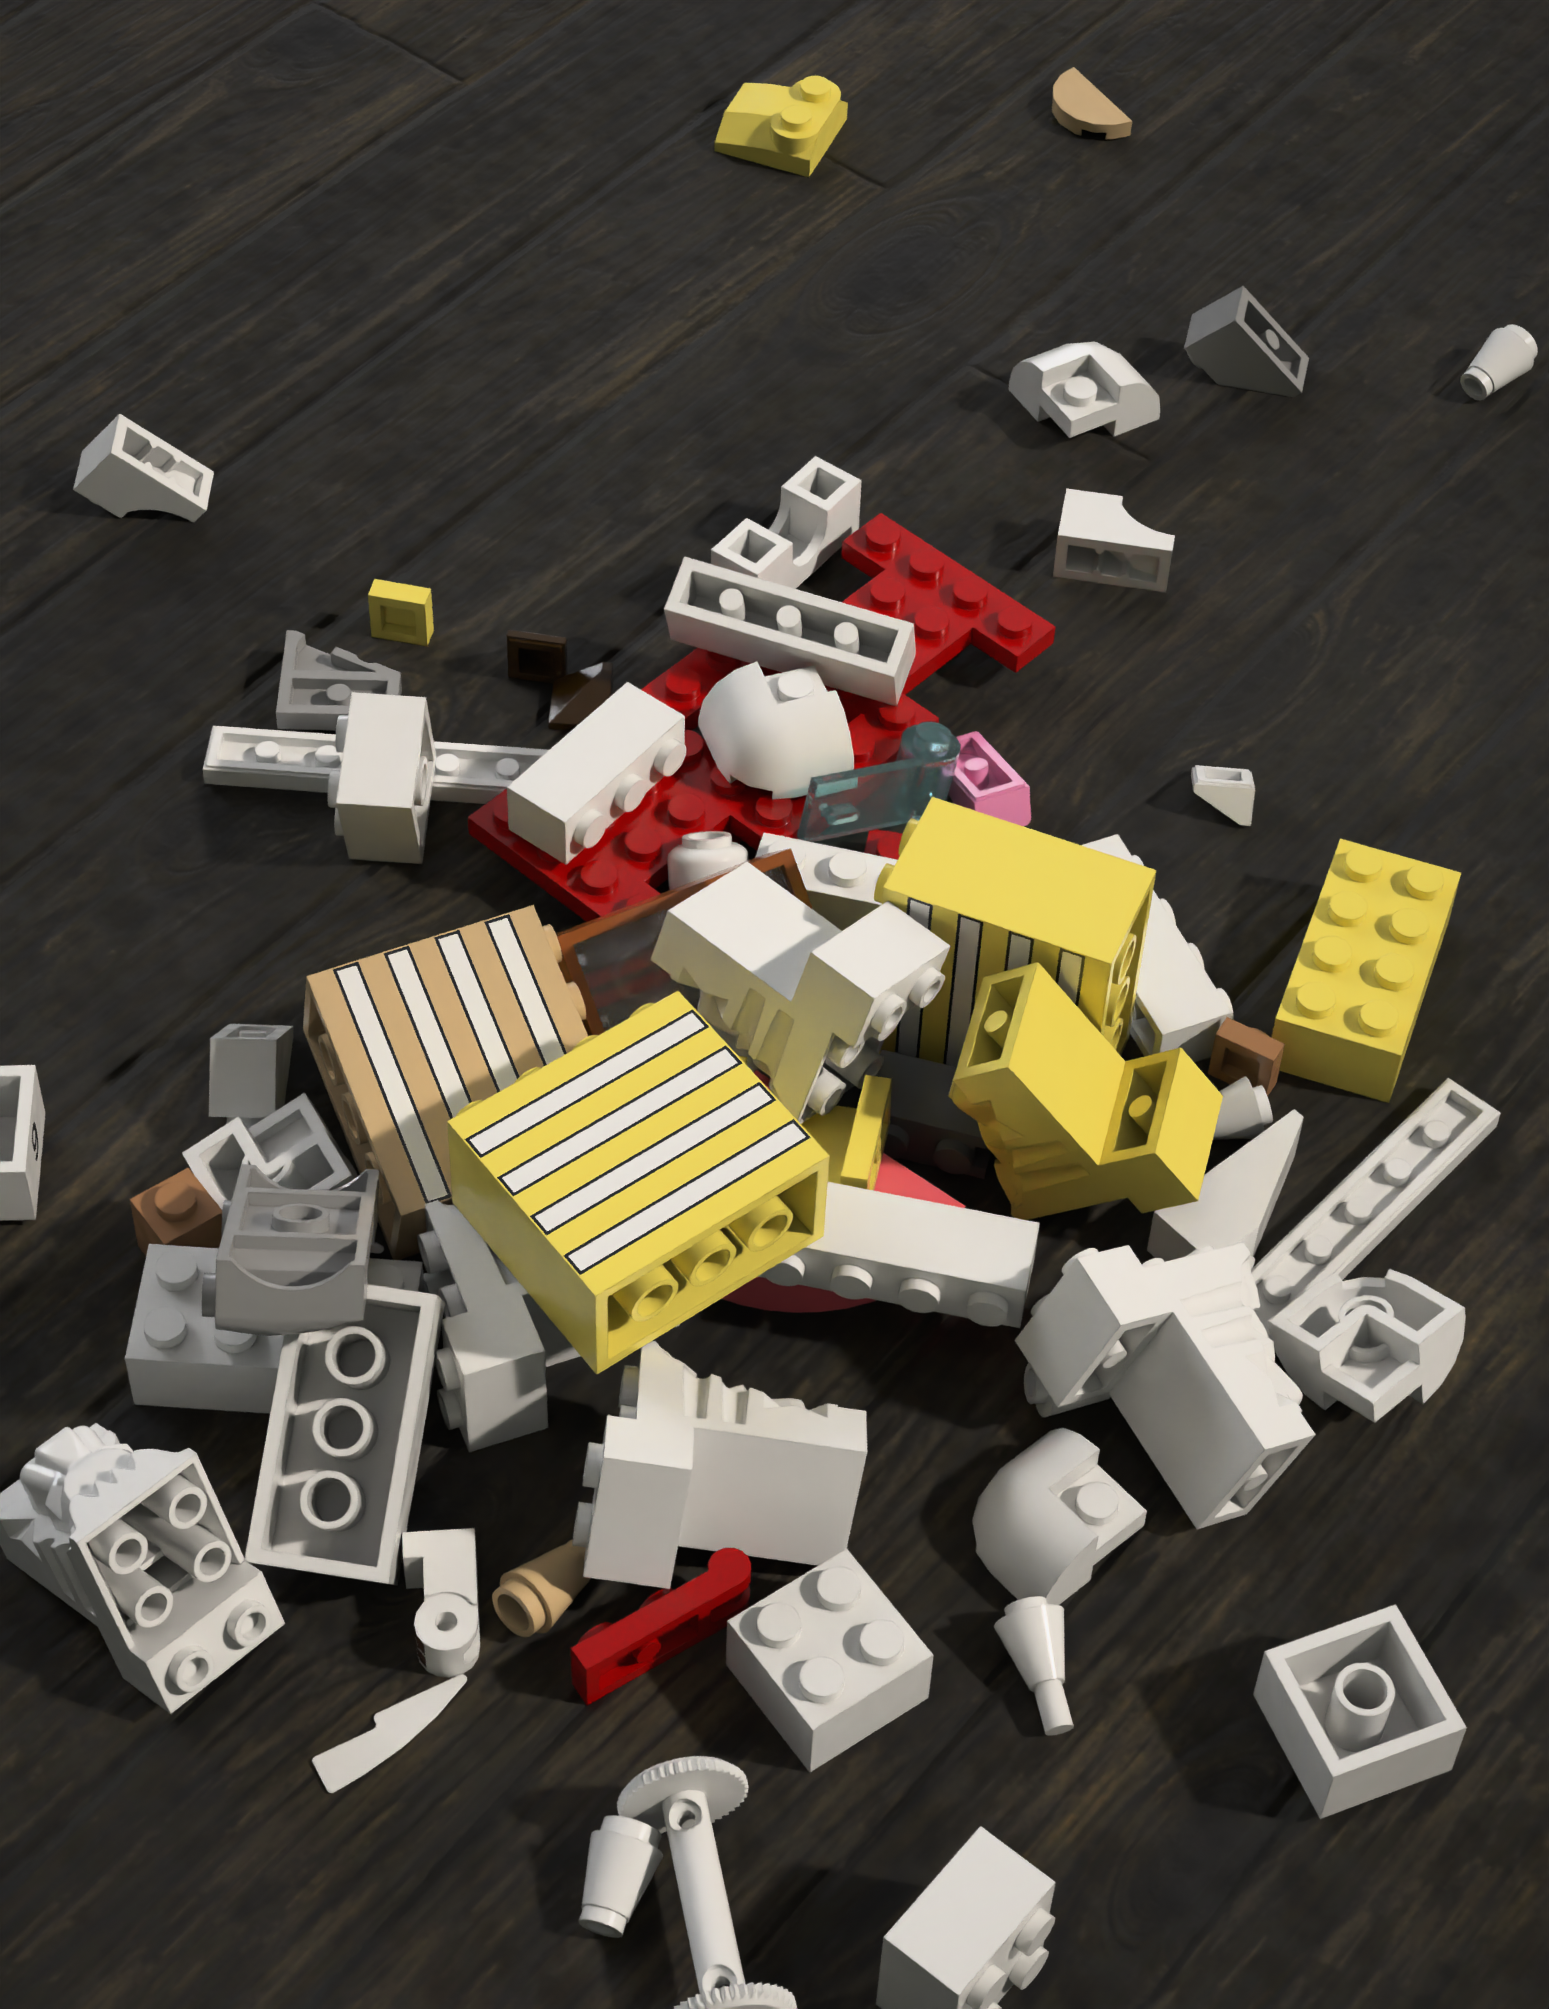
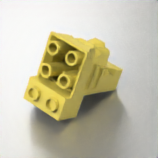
M1036 962L983 977L948 1097L952 1099L953 1103L960 1110L978 1122L986 1147L997 1158L994 1168L998 1180L1011 1203V1215L1014 1218L1029 1220L1128 1198L1141 1213L1198 1201L1223 1095L1182 1048L1125 1061L1046 970Z

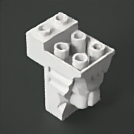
M745 862L668 910L650 960L668 972L670 978L675 982L700 989L698 1013L707 1022L711 1023L712 1026L736 1037V1049L749 1050L748 1054L752 1057L753 1063L771 1077L768 1084L770 1091L797 1121L802 1124L816 1113L821 1116L828 1114L837 1105L843 1094L852 1087L857 1086L859 1089H862L865 1075L876 1076L884 1060L883 1056L879 1054L884 1039L894 1031L905 1012L915 1005L924 1008L940 991L945 980V975L940 970L951 946L889 901L842 931L753 865Z
M438 1200L425 1204L427 1232L417 1235V1240L424 1266L428 1272L424 1273L425 1293L436 1294L445 1303L443 1313L445 1319L441 1320L443 1349L436 1351L435 1364L443 1386L442 1389L437 1390V1397L448 1430L459 1427L468 1451L472 1452L548 1428L546 1367L581 1357L580 1354L455 1205L442 1204Z
M1244 1242L1218 1249L1207 1245L1194 1250L1186 1257L1166 1262L1162 1258H1154L1141 1264L1129 1245L1101 1252L1096 1248L1083 1250L1065 1263L1062 1268L1063 1277L1051 1293L1044 1296L1032 1307L1031 1314L1033 1317L1015 1339V1342L1057 1407L1109 1393L1196 1529L1246 1515L1315 1436V1433L1301 1414L1302 1409L1299 1404L1302 1401L1303 1394L1294 1381L1275 1363L1274 1341L1268 1338L1265 1327L1255 1313L1260 1308L1258 1290L1249 1265L1250 1251Z
M651 1341L640 1348L637 1367L624 1365L618 1407H620L619 1417L607 1415L603 1443L589 1442L582 1486L595 1489L592 1504L578 1502L572 1546L586 1547L583 1577L670 1589L678 1546L710 1551L736 1548L743 1551L747 1556L817 1566L847 1549L867 1456L866 1411L842 1408L828 1403L807 1410L804 1403L799 1399H771L762 1391L753 1388L746 1390L744 1385L727 1388L722 1382V1377L713 1374L706 1379L696 1378L697 1374L685 1363L672 1358L656 1341Z
M97 1423L91 1427L78 1426L74 1429L65 1427L36 1448L35 1457L22 1468L20 1479L0 1493V1546L6 1558L98 1626L122 1677L170 1714L285 1624L262 1571L245 1560L197 1453L190 1448L180 1452L158 1449H141L133 1452L128 1444L119 1443L115 1433L110 1430L107 1431Z

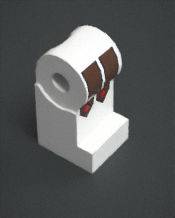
M475 1528L402 1532L406 1589L424 1588V1602L416 1612L414 1621L419 1662L426 1671L439 1677L450 1678L464 1674L474 1666L480 1652Z

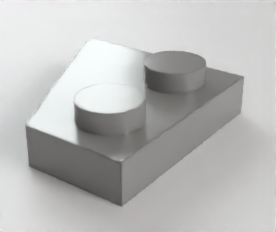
M287 630L276 707L278 729L336 731L338 716L349 714L351 692L401 696V672L378 663L364 662L356 654L335 647L330 654L306 645L305 634L294 630Z

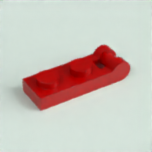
M736 1548L720 1549L711 1556L707 1572L675 1590L665 1588L655 1592L643 1602L639 1610L614 1624L605 1622L588 1630L578 1643L571 1647L572 1685L588 1706L727 1627V1620L749 1608V1584L751 1582V1562L749 1557L743 1551Z

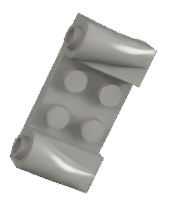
M241 1164L232 1200H224L222 1239L216 1258V1273H204L202 1317H215V1328L217 1330L265 1336L315 1332L349 1322L363 1321L367 1298L368 1263L371 1245L375 1244L378 1223L379 1170L365 1169L349 1183L333 1190L288 1189L268 1178L256 1165Z

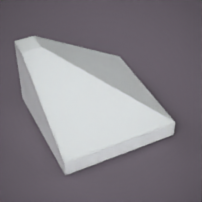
M1199 765L1192 767L1193 792L1239 825L1251 826L1255 795L1252 772L1248 769Z

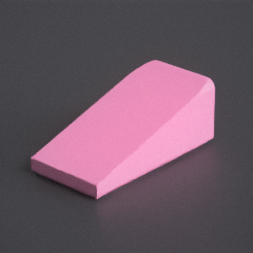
M971 732L924 747L925 757L954 804L1023 827L1030 823V786L979 732Z

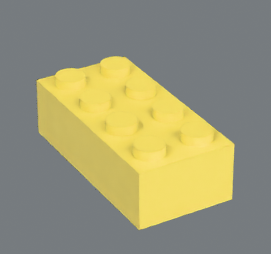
M1344 839L1339 840L1275 1018L1272 1038L1285 1043L1279 1071L1383 1102H1390L1449 922L1461 872Z

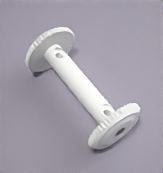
M683 1757L654 1765L635 1776L623 1789L617 1801L619 1816L641 1821L655 1828L661 1834L667 1831L700 1993L696 1994L695 1997L687 1998V2001L680 2002L681 2005L674 2006V2009H797L794 1995H792V1992H788V1989H783V1986L777 1987V1984L770 1986V1983L762 1985V1982L745 1984L712 1823L715 1822V1819H722V1816L729 1815V1812L735 1811V1807H739L740 1803L744 1802V1798L747 1797L746 1793H748L749 1787L746 1775L740 1768L715 1757Z

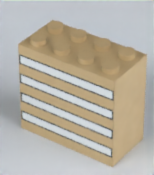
M534 905L306 976L303 1030L359 1173L361 1174L365 1169L379 1170L378 1222L393 1260H401L420 1253L417 1235L427 1232L425 1204L438 1200L442 1204L454 1205L452 1202L447 1121L454 1118L469 1103L477 1100L484 1101L514 1084L524 1072L535 1067H544L572 1051L581 1040L588 1037L582 1020L586 1019V1008L581 992L575 982H565L558 965L562 961V952L557 935L550 924L542 926Z

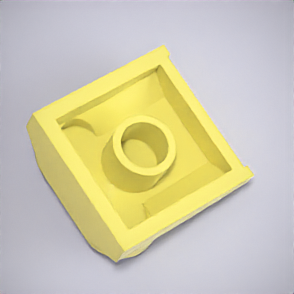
M821 76L806 77L795 83L792 87L744 83L724 112L715 140L714 151L810 177L847 120L848 102L841 101V91L836 84Z

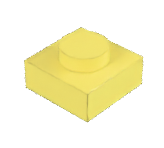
M374 579L368 593L371 637L428 647L434 631L431 589Z

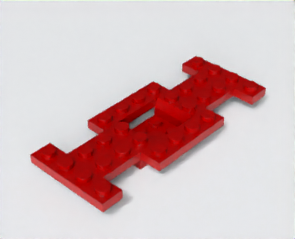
M880 513L842 541L841 558L873 578L842 601V603L914 623L916 655L897 706L824 685L827 692L837 691L844 708L854 753V784L796 798L772 800L773 791L750 787L737 779L729 783L717 768L705 739H702L698 733L692 730L698 726V717L703 700L714 685L734 670L751 663L696 648L641 689L685 716L686 756L682 765L673 775L669 777L664 776L647 791L641 803L633 811L624 812L606 828L597 844L591 848H584L566 865L509 830L507 788L468 816L469 834L588 922L661 894L655 889L668 880V854L673 848L682 844L683 835L705 831L728 832L732 834V842L740 844L744 841L757 851L764 832L805 840L938 735L939 717L906 696L907 693L970 644L1017 673L1054 643L1056 626ZM760 666L764 676L782 673Z

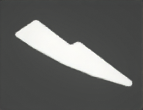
M460 1674L374 1715L376 1727L373 1730L315 1756L312 1762L326 1790L329 1793L338 1791L402 1749L440 1714L467 1682L466 1675Z

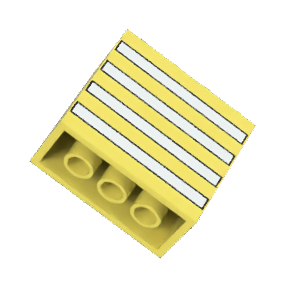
M932 797L920 820L911 818L908 821L899 845L900 857L895 865L886 863L876 883L874 901L882 904L887 901L891 902L951 946L940 970L945 975V980L938 994L927 1006L920 1008L915 1005L904 1013L894 1031L884 1039L879 1054L883 1049L957 1067L983 977L1038 962L1121 1056L1130 1036L1156 870Z
M679 991L672 993L657 1003L642 1005L627 1020L600 1035H591L584 1038L572 1051L542 1068L535 1067L524 1072L514 1084L484 1101L477 1100L469 1103L454 1118L447 1121L453 1204L596 1375L824 1236L830 1155Z

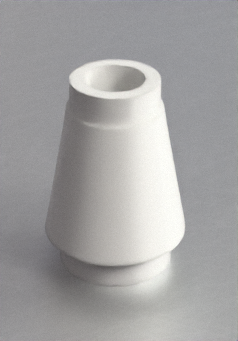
M1514 324L1493 330L1466 372L1461 376L1460 383L1463 390L1475 400H1484L1488 395L1531 370L1534 358L1538 353L1535 340L1524 328Z
M608 1815L604 1817L601 1829L591 1833L581 1906L582 1913L579 1919V1924L582 1927L604 1936L622 1937L626 1923L629 1922L663 1858L662 1852L658 1850L662 1837L658 1830L632 1818Z

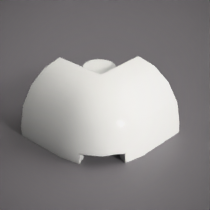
M1097 342L1062 345L1020 361L1013 367L1008 390L1037 422L1051 417L1069 438L1102 425L1114 437L1156 421L1160 417V400L1155 390L1121 354Z
M757 661L728 674L717 682L704 698L698 717V726L717 768L729 783L737 779L750 787L773 791L772 800L796 798L854 784V753L844 708L836 690L827 692L815 665L764 676Z
M305 1093L249 1129L237 1117L182 1152L195 1177L222 1210L224 1200H232L241 1164L256 1165L268 1178L288 1189L333 1190L358 1177L352 1164L339 1148L314 1104Z
M1389 1269L1385 1278L1361 1277L1342 1281L1336 1272L1314 1284L1268 1320L1278 1358L1287 1374L1307 1397L1324 1410L1338 1400L1375 1423L1408 1395L1424 1404L1441 1386L1455 1364L1462 1345L1466 1315L1465 1307L1413 1277Z
M1065 1428L1049 1431L1000 1468L979 1496L972 1522L977 1543L976 1553L989 1572L1018 1600L1042 1596L1046 1598L1048 1604L1060 1605L1091 1580L1093 1565L1141 1529L1145 1523L1147 1510L1097 1464L1100 1449L1081 1434Z

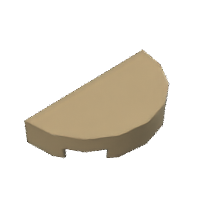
M1075 67L1059 76L1053 85L1052 113L1062 126L1080 136L1082 135V129L1094 133H1106L1105 140H1114L1131 135L1132 120Z

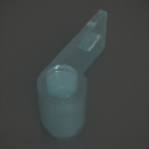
M922 722L908 727L902 733L895 762L811 777L797 838L799 840L815 842L905 824L911 818L920 820L932 797L947 801L960 755L961 744L944 725L936 722Z

